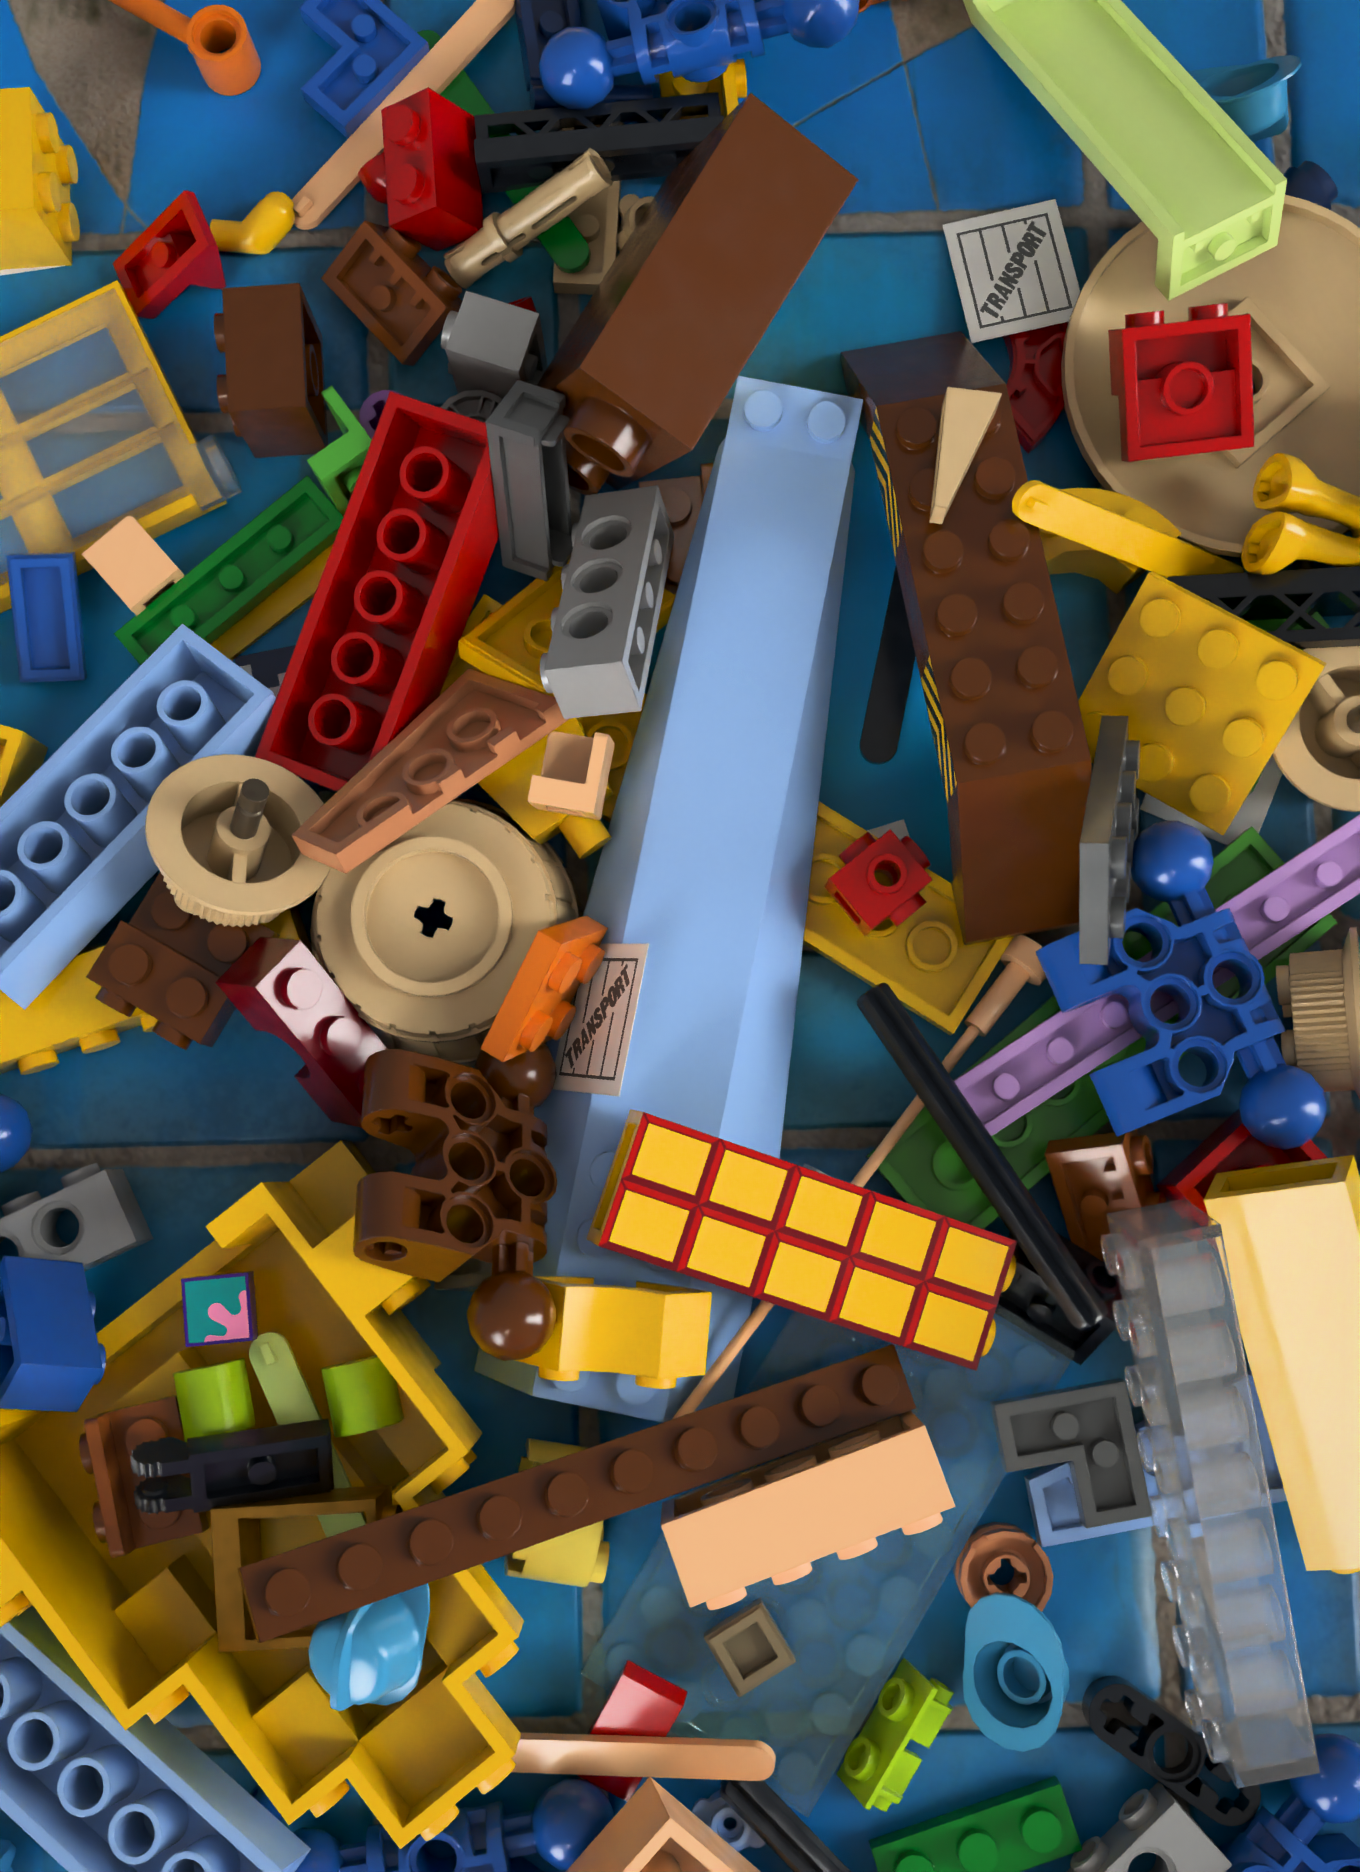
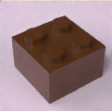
M300 283L222 288L223 313H215L214 333L217 348L220 353H225L226 374L217 375V396L221 412L223 414H230L236 437L244 438L255 458L318 453L328 446L326 401L321 394L325 390L323 338Z

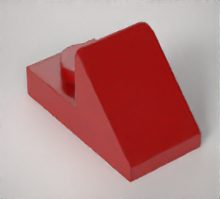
M184 190L112 263L137 317L155 319L189 285L221 290L226 287L216 241L195 193Z

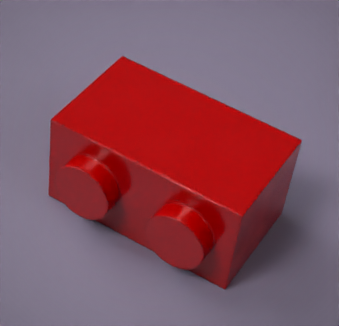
M428 87L381 109L389 227L438 252L465 241L483 227L481 185L475 161L474 139H476L474 116Z

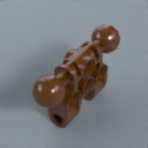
M542 1042L535 1051H526L505 1062H501L485 1051L480 1050L474 1068L438 1057L401 1049H386L375 1052L365 1062L361 1116L362 1128L369 1135L409 1149L416 1158V1164L412 1168L411 1175L393 1171L376 1172L360 1179L357 1184L354 1255L364 1262L436 1282H441L471 1258L492 1263V1276L485 1278L471 1296L467 1309L471 1336L485 1353L502 1361L525 1359L540 1352L552 1336L557 1319L553 1296L542 1281L533 1276V1263L543 1259L547 1254V1233L545 1232L547 1201L554 1195L557 1187L556 1171L547 1159L545 1152L548 1136L547 1125L541 1119L534 1116V1108L541 1106L550 1095L557 1076L556 1065L548 1046Z

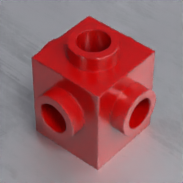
M890 829L875 840L867 832L838 856L845 866L832 875L824 886L863 935L866 936L888 917L897 927L927 903L919 892L932 881V878L925 871L930 867V862L920 847L908 836H904L899 840ZM874 873L885 874L889 878L891 886L879 884L875 879Z

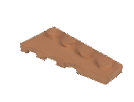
M468 668L291 836L302 855L347 874L569 719L563 718L555 697Z

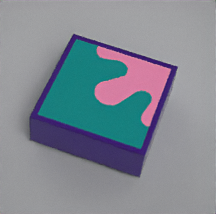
M254 1271L181 1279L186 1347L245 1342L257 1339L258 1326Z

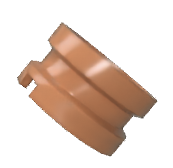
M991 1522L977 1526L963 1538L955 1552L953 1573L957 1588L971 1608L981 1597L999 1592L1017 1595L1035 1605L1042 1612L1052 1595L1054 1575L1048 1556L1027 1532L1014 1524ZM1001 1559H1006L1014 1568L1012 1580L1004 1585L994 1583L989 1575L995 1574L996 1570L1001 1567Z

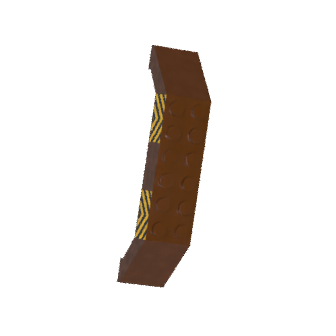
M961 331L841 352L840 362L847 395L863 399L859 421L871 443L947 800L953 875L951 886L964 945L1079 925L1080 838L1092 775L1091 756L1039 527L1022 521L1012 511L1013 497L1017 490L1028 482L1006 383ZM947 387L1002 393L996 413L943 523H929L941 410Z

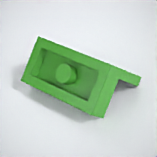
M331 385L322 391L321 394L343 435L307 459V462L331 503L344 516L372 439Z

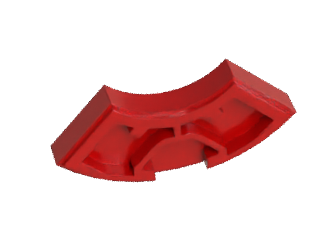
M1069 322L1002 337L1010 360V371L1006 384L1019 444L1028 454L1047 436L1064 407L1061 362L1064 338Z

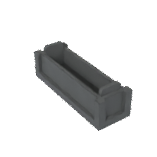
M517 380L486 420L502 566L547 582L553 574L554 566L563 567L567 564L573 549L566 443L563 432L570 419L563 415V409L566 406L564 394Z

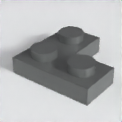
M1116 1378L990 1402L1002 1468L1008 1473L1069 1461L1080 1522L1085 1528L1152 1516L1125 1380Z

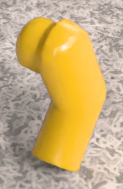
M279 191L270 192L257 203L243 221L212 219L209 228L216 241L218 250L257 255L270 253L294 225V203L285 193Z

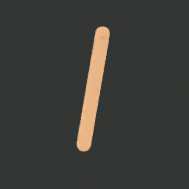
M476 0L293 197L294 225L297 228L310 230L317 227L360 181L358 172L361 167L370 159L384 152L381 109L428 87L441 94L514 15L515 0Z
M520 1732L521 1736L516 1754L512 1757L516 1766L511 1772L762 1781L769 1778L774 1772L776 1756L768 1744L759 1740Z

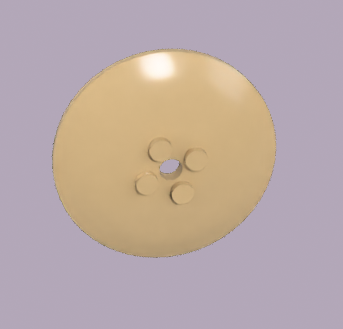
M1289 195L1284 197L1277 246L1169 301L1155 286L1158 239L1143 221L1125 233L1093 269L1078 296L1064 338L1061 371L1065 410L1075 441L1094 476L1106 490L1134 498L1158 511L1182 533L1178 539L1217 555L1241 558L1242 547L1252 525L1261 517L1273 513L1256 508L1253 502V487L1263 464L1276 453L1288 454L1302 460L1321 481L1360 496V228L1325 207ZM1228 303V316L1250 314L1252 380L1255 385V394L1253 395L1255 447L1132 462L1121 461L1118 396L1111 395L1108 330L1125 328V315L1164 310L1165 323L1188 321V307ZM1289 513L1306 522L1333 532L1345 534L1350 531L1348 527L1334 521L1304 516L1300 513Z

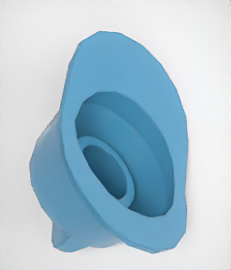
M1284 55L1245 65L1206 68L1188 71V73L1249 139L1254 142L1281 134L1286 130L1289 121L1287 79L1294 75L1302 65L1300 57Z
M428 1583L323 1620L317 1624L308 1650L310 1667L317 1682L330 1695V1706L332 1709L342 1711L353 1704L362 1705L366 1703L386 1706L404 1700L417 1686L422 1669L423 1651L430 1615V1588Z
M999 1592L981 1597L970 1609L965 1626L963 1692L964 1701L970 1716L988 1739L1004 1749L1025 1752L1042 1747L1056 1733L1062 1715L1063 1703L1070 1687L1069 1668L1063 1655L1062 1643L1052 1623L1030 1602L1017 1595Z

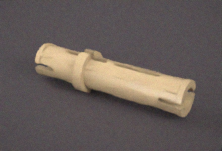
M589 148L583 155L574 160L573 163L530 192L517 204L502 214L493 212L483 220V227L477 233L443 255L446 259L444 264L455 282L462 288L467 289L481 278L482 275L503 261L513 262L523 255V247L530 243L531 240L572 213L588 199L613 184L611 173L600 155L595 150Z

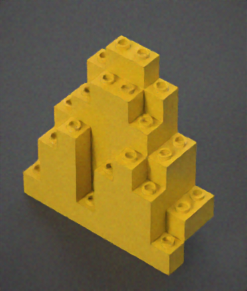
M340 1140L290 1181L261 1182L205 1226L215 1239L212 1243L96 1334L98 1343L103 1344L106 1351L105 1371L101 1381L97 1385L92 1386L77 1412L0 1409V1628L15 1616L21 1615L31 1606H34L125 1731L145 1714L156 1724L190 1695V1692L288 1825L292 1824L309 1809L315 1818L328 1811L349 1791L350 1786L345 1780L347 1778L397 1846L402 1849L419 1834L425 1841L434 1838L458 1815L460 1810L455 1805L475 1787L482 1794H486L502 1782L516 1766L512 1757L516 1754L521 1733L475 1672L480 1670L485 1678L503 1667L518 1652L519 1648L514 1640L520 1635L524 1619L484 1567L480 1564L428 1583L430 1588V1615L423 1651L422 1669L417 1686L404 1700L386 1706L370 1703L362 1705L353 1704L345 1710L338 1711L331 1708L330 1695L317 1682L311 1670L308 1653L309 1647L218 1653L210 1511H206L209 1528L202 1533L137 1548L125 1556L113 1559L110 1557L107 1542L101 1543L99 1541L93 1523V1506L96 1501H99L94 1473L88 1474L85 1471L79 1450L80 1436L82 1433H86L84 1427L86 1419L103 1412L177 1395L173 1373L245 1358L256 1421L255 1426L245 1430L278 1426L249 1359V1349L253 1341L186 1347L181 1279L254 1271L258 1336L267 1332H277L288 1340L322 1419L328 1418L331 1440L351 1486L391 1485L392 1505H400L402 1511L446 1497L442 1491L462 1476L470 1468L469 1465L477 1458L472 1447L483 1433L434 1369L442 1363L401 1311V1309L427 1290L431 1284L427 1279L382 1268L364 1262L354 1255L353 1240L357 1184L361 1178L376 1172L352 1141ZM377 1355L396 1380L404 1419L396 1424L373 1431L345 1437H335L321 1369ZM317 1515L259 1519L262 1560L327 1538Z

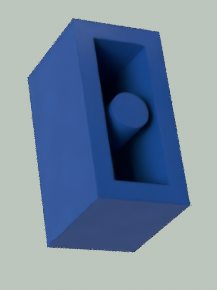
M5 1255L1 1260L0 1409L77 1412L92 1386L97 1385L101 1381L106 1366V1351L103 1344L97 1341L94 1325L96 1300L94 1293L88 1291L83 1263Z

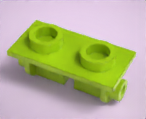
M905 1658L900 1662L892 1678L882 1687L878 1703L859 1736L849 1745L844 1762L836 1774L867 1810H870L873 1805L887 1812L892 1802L895 1804L900 1803L904 1791L922 1762V1759L916 1753L906 1749L909 1740L912 1739L929 1748L945 1719L953 1710L949 1701L954 1692L935 1678L931 1677L928 1680Z

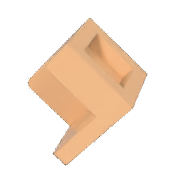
M126 516L82 553L84 558L136 616L185 576L132 516Z
M557 731L549 733L541 776L532 775L527 802L539 810L601 820L615 745L610 735L595 732L594 738Z

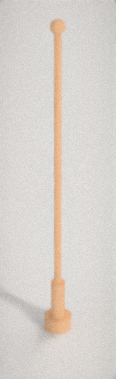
M1024 935L1014 936L1000 958L1006 967L964 1022L968 1028L941 1062L948 1073L952 1071L978 1035L985 1037L1026 982L1039 986L1046 978L1036 955V951L1041 949L1042 946ZM916 1095L850 1182L851 1184L863 1188L925 1106L918 1095ZM763 1300L760 1301L672 1419L696 1410L775 1304Z

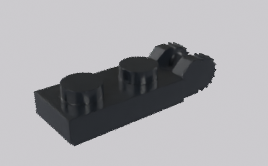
M328 1418L187 1438V1442L175 1437L159 1438L158 1441L150 1440L149 1442H142L143 1444L136 1445V1449L131 1450L132 1455H130L133 1473H137L138 1477L144 1476L146 1480L140 1481L138 1486H135L134 1491L135 1505L137 1509H141V1513L158 1514L161 1511L169 1513L193 1509L194 1513L210 1511L213 1507L328 1493L334 1490L331 1430ZM190 1473L191 1479L181 1474Z

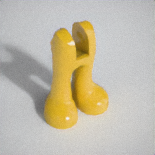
M1276 453L1269 457L1256 477L1253 487V502L1256 508L1273 513L1261 517L1252 525L1246 535L1241 556L1244 569L1258 575H1271L1296 560L1317 561L1334 567L1360 566V496L1321 481L1302 460L1294 456ZM1289 513H1300L1304 516L1323 518L1342 524L1351 530L1352 537L1306 522Z

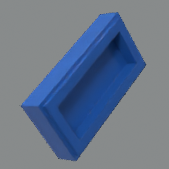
M75 552L13 553L6 555L20 683L85 680L87 678Z

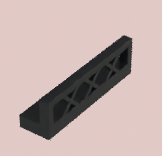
M712 92L598 103L585 110L556 107L474 115L476 139H474L475 161L482 194L540 186L573 163L574 160L583 155L589 148L595 150L603 159L611 173L612 181L668 176L724 120V115L721 116L719 93ZM705 114H707V116H708V117H702V118H691V119H681V120H679L681 117H684V116H695V115H705ZM637 121V122L639 123V124L619 125V124L622 123V122ZM560 128H578L577 130L559 131ZM508 133H516V134H517V135H515V136H504V137H494V138H490V137H489V135H497V134H508Z
M1360 566L1281 570L1271 575L1244 572L1171 576L1166 578L1245 621L1287 619L1276 631L1266 632L1299 649L1360 646V627H1358L1360 625ZM1315 612H1318L1321 617L1355 615L1342 628H1325L1311 617ZM1297 624L1304 628L1301 630H1292Z

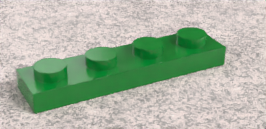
M308 475L305 476L189 571L176 584L172 585L150 603L138 616H134L114 635L140 665L181 624H184L207 643L212 644L332 545L344 516Z

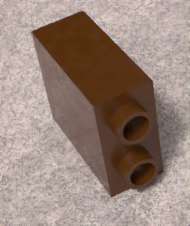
M752 93L668 174L536 385L565 395L566 406L563 409V415L569 417L570 421L563 432L566 443L569 488L584 495L598 494L605 482L614 489L619 490L694 449L859 180Z

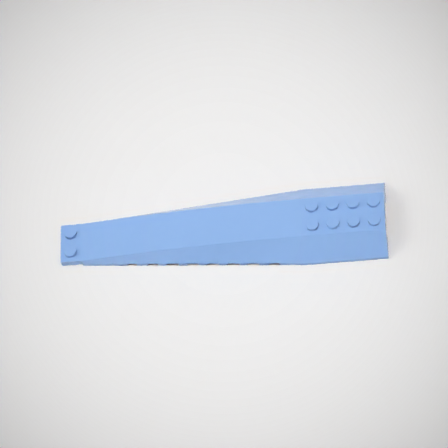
M738 376L726 438L721 442L717 450L608 828L612 838L603 846L583 915L589 916L608 928L601 944L649 943L620 1097L552 1089L542 1105L534 1108V1116L541 1119L547 1125L548 1136L545 1152L547 1159L556 1171L557 1187L554 1195L547 1201V1223L545 1224L547 1254L543 1259L533 1263V1276L594 1277V1284L635 1288L636 1281L712 1292L705 1374L750 1316L753 1297L599 1247L586 1238L630 1109L645 1112L772 1157L780 1158L855 470L851 460L863 399ZM552 1039L546 1043L554 1062L556 1061L560 1039L557 1041ZM480 1347L474 1370L534 1397L662 1423L673 1418L704 1377V1375L679 1377L676 1381V1387L671 1389L642 1387L635 1384L636 1375L612 1372L580 1371L578 1380L555 1381L538 1377V1366L515 1360L502 1361L485 1353ZM743 1347L695 1411L734 1398Z

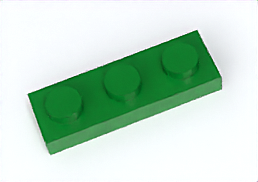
M1056 1776L868 1840L878 1872H1021L1083 1850L1061 1784Z

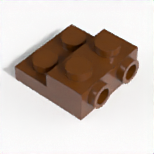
M160 872L130 922L120 921L86 978L102 986L95 998L114 1010L131 1017L137 1007L158 1019L152 1031L172 1044L187 1050L194 1040L199 1044L213 1047L236 1009L235 1005L215 982L259 937L279 938L280 935L260 923L258 925L252 924L250 927L244 925L242 928L238 925L235 927L230 925L224 927L221 923L218 925L214 921L208 923L206 919H200L199 915L183 911L175 903L174 895L170 894L171 889L166 888L167 883L163 881L164 876Z

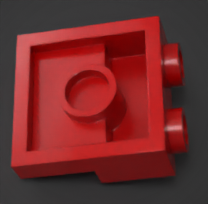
M1228 303L1188 307V321L1165 323L1164 310L1125 315V328L1108 330L1111 395L1118 396L1121 461L1132 462L1255 447L1250 314L1228 316Z

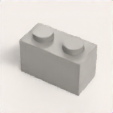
M469 291L465 292L459 312L451 310L448 313L441 334V348L446 350L449 361L448 373L453 375L458 393L468 390H484L496 394L503 399L517 380L533 385L538 384L548 366L539 313Z

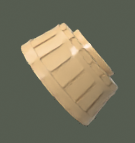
M455 798L347 874L330 868L326 879L317 890L313 905L310 929L312 955L359 1012L358 1016L367 1022L387 1049L412 1051L472 1067L475 1065L481 1050L480 1048L538 930L582 917V912L578 909V906H581L576 886L568 869L563 867L562 864L564 862L548 842L543 844L537 843L502 809L470 799ZM434 899L442 900L445 902L444 913L448 917L453 918L449 930L438 928L433 937L421 934L423 923L414 918L415 911L419 906L429 908Z

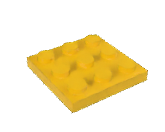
M1150 572L1143 581L1078 700L1091 763L1094 764L1102 715L1128 716V740H1140L1139 779L1136 780V788L1215 832L1224 835L1327 663L1168 579Z

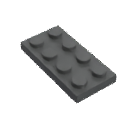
M1102 715L1080 838L1079 964L1108 965L1111 938L1124 939L1126 903H1129L1133 848L1135 836L1138 834L1139 798L1135 797L1136 780L1139 779L1140 740H1128V716Z

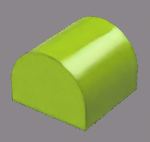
M377 1355L321 1369L335 1437H345L373 1431L396 1424L404 1419L396 1380Z
M245 1358L173 1373L185 1442H187V1438L242 1431L256 1425Z

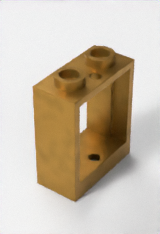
M391 1485L334 1488V1490L328 1493L213 1507L210 1509L218 1653L307 1648L310 1645L313 1631L318 1624L315 1623L265 1642L257 1643L237 1568L262 1560L259 1519L366 1512V1524L403 1512L400 1505H392Z

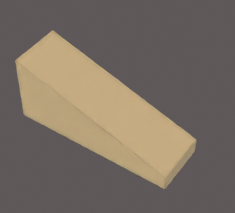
M947 387L941 410L929 523H943L996 413L1002 393Z

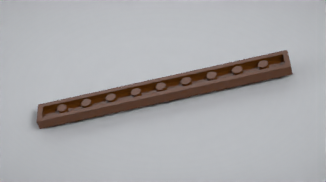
M891 1344L237 1568L257 1643L265 1642L916 1409L895 1346Z

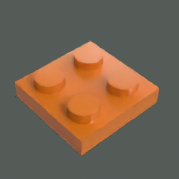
M586 915L538 930L480 1049L499 1061L505 1062L526 1051H535L542 1042L546 1043L552 1039L555 1041L560 1039L575 1016L576 1007L570 1003L581 983L587 984L592 979L603 961L605 950L599 946L608 928Z

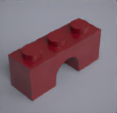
M259 937L215 983L255 1030L277 1036L303 1059L306 1064L294 1077L332 1122L362 1128L361 1116L365 1062L375 1052L386 1050V1046L367 1022L358 1016L359 1012L301 940Z

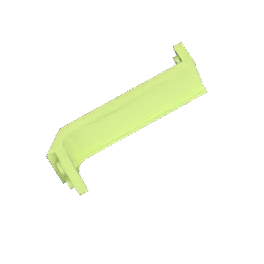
M963 0L974 27L1157 237L1155 286L1168 301L1277 246L1287 178L1121 0Z

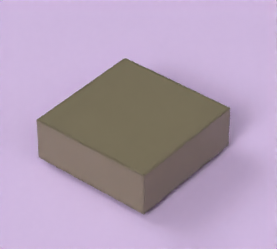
M761 1597L704 1632L706 1643L738 1698L796 1662L794 1653Z

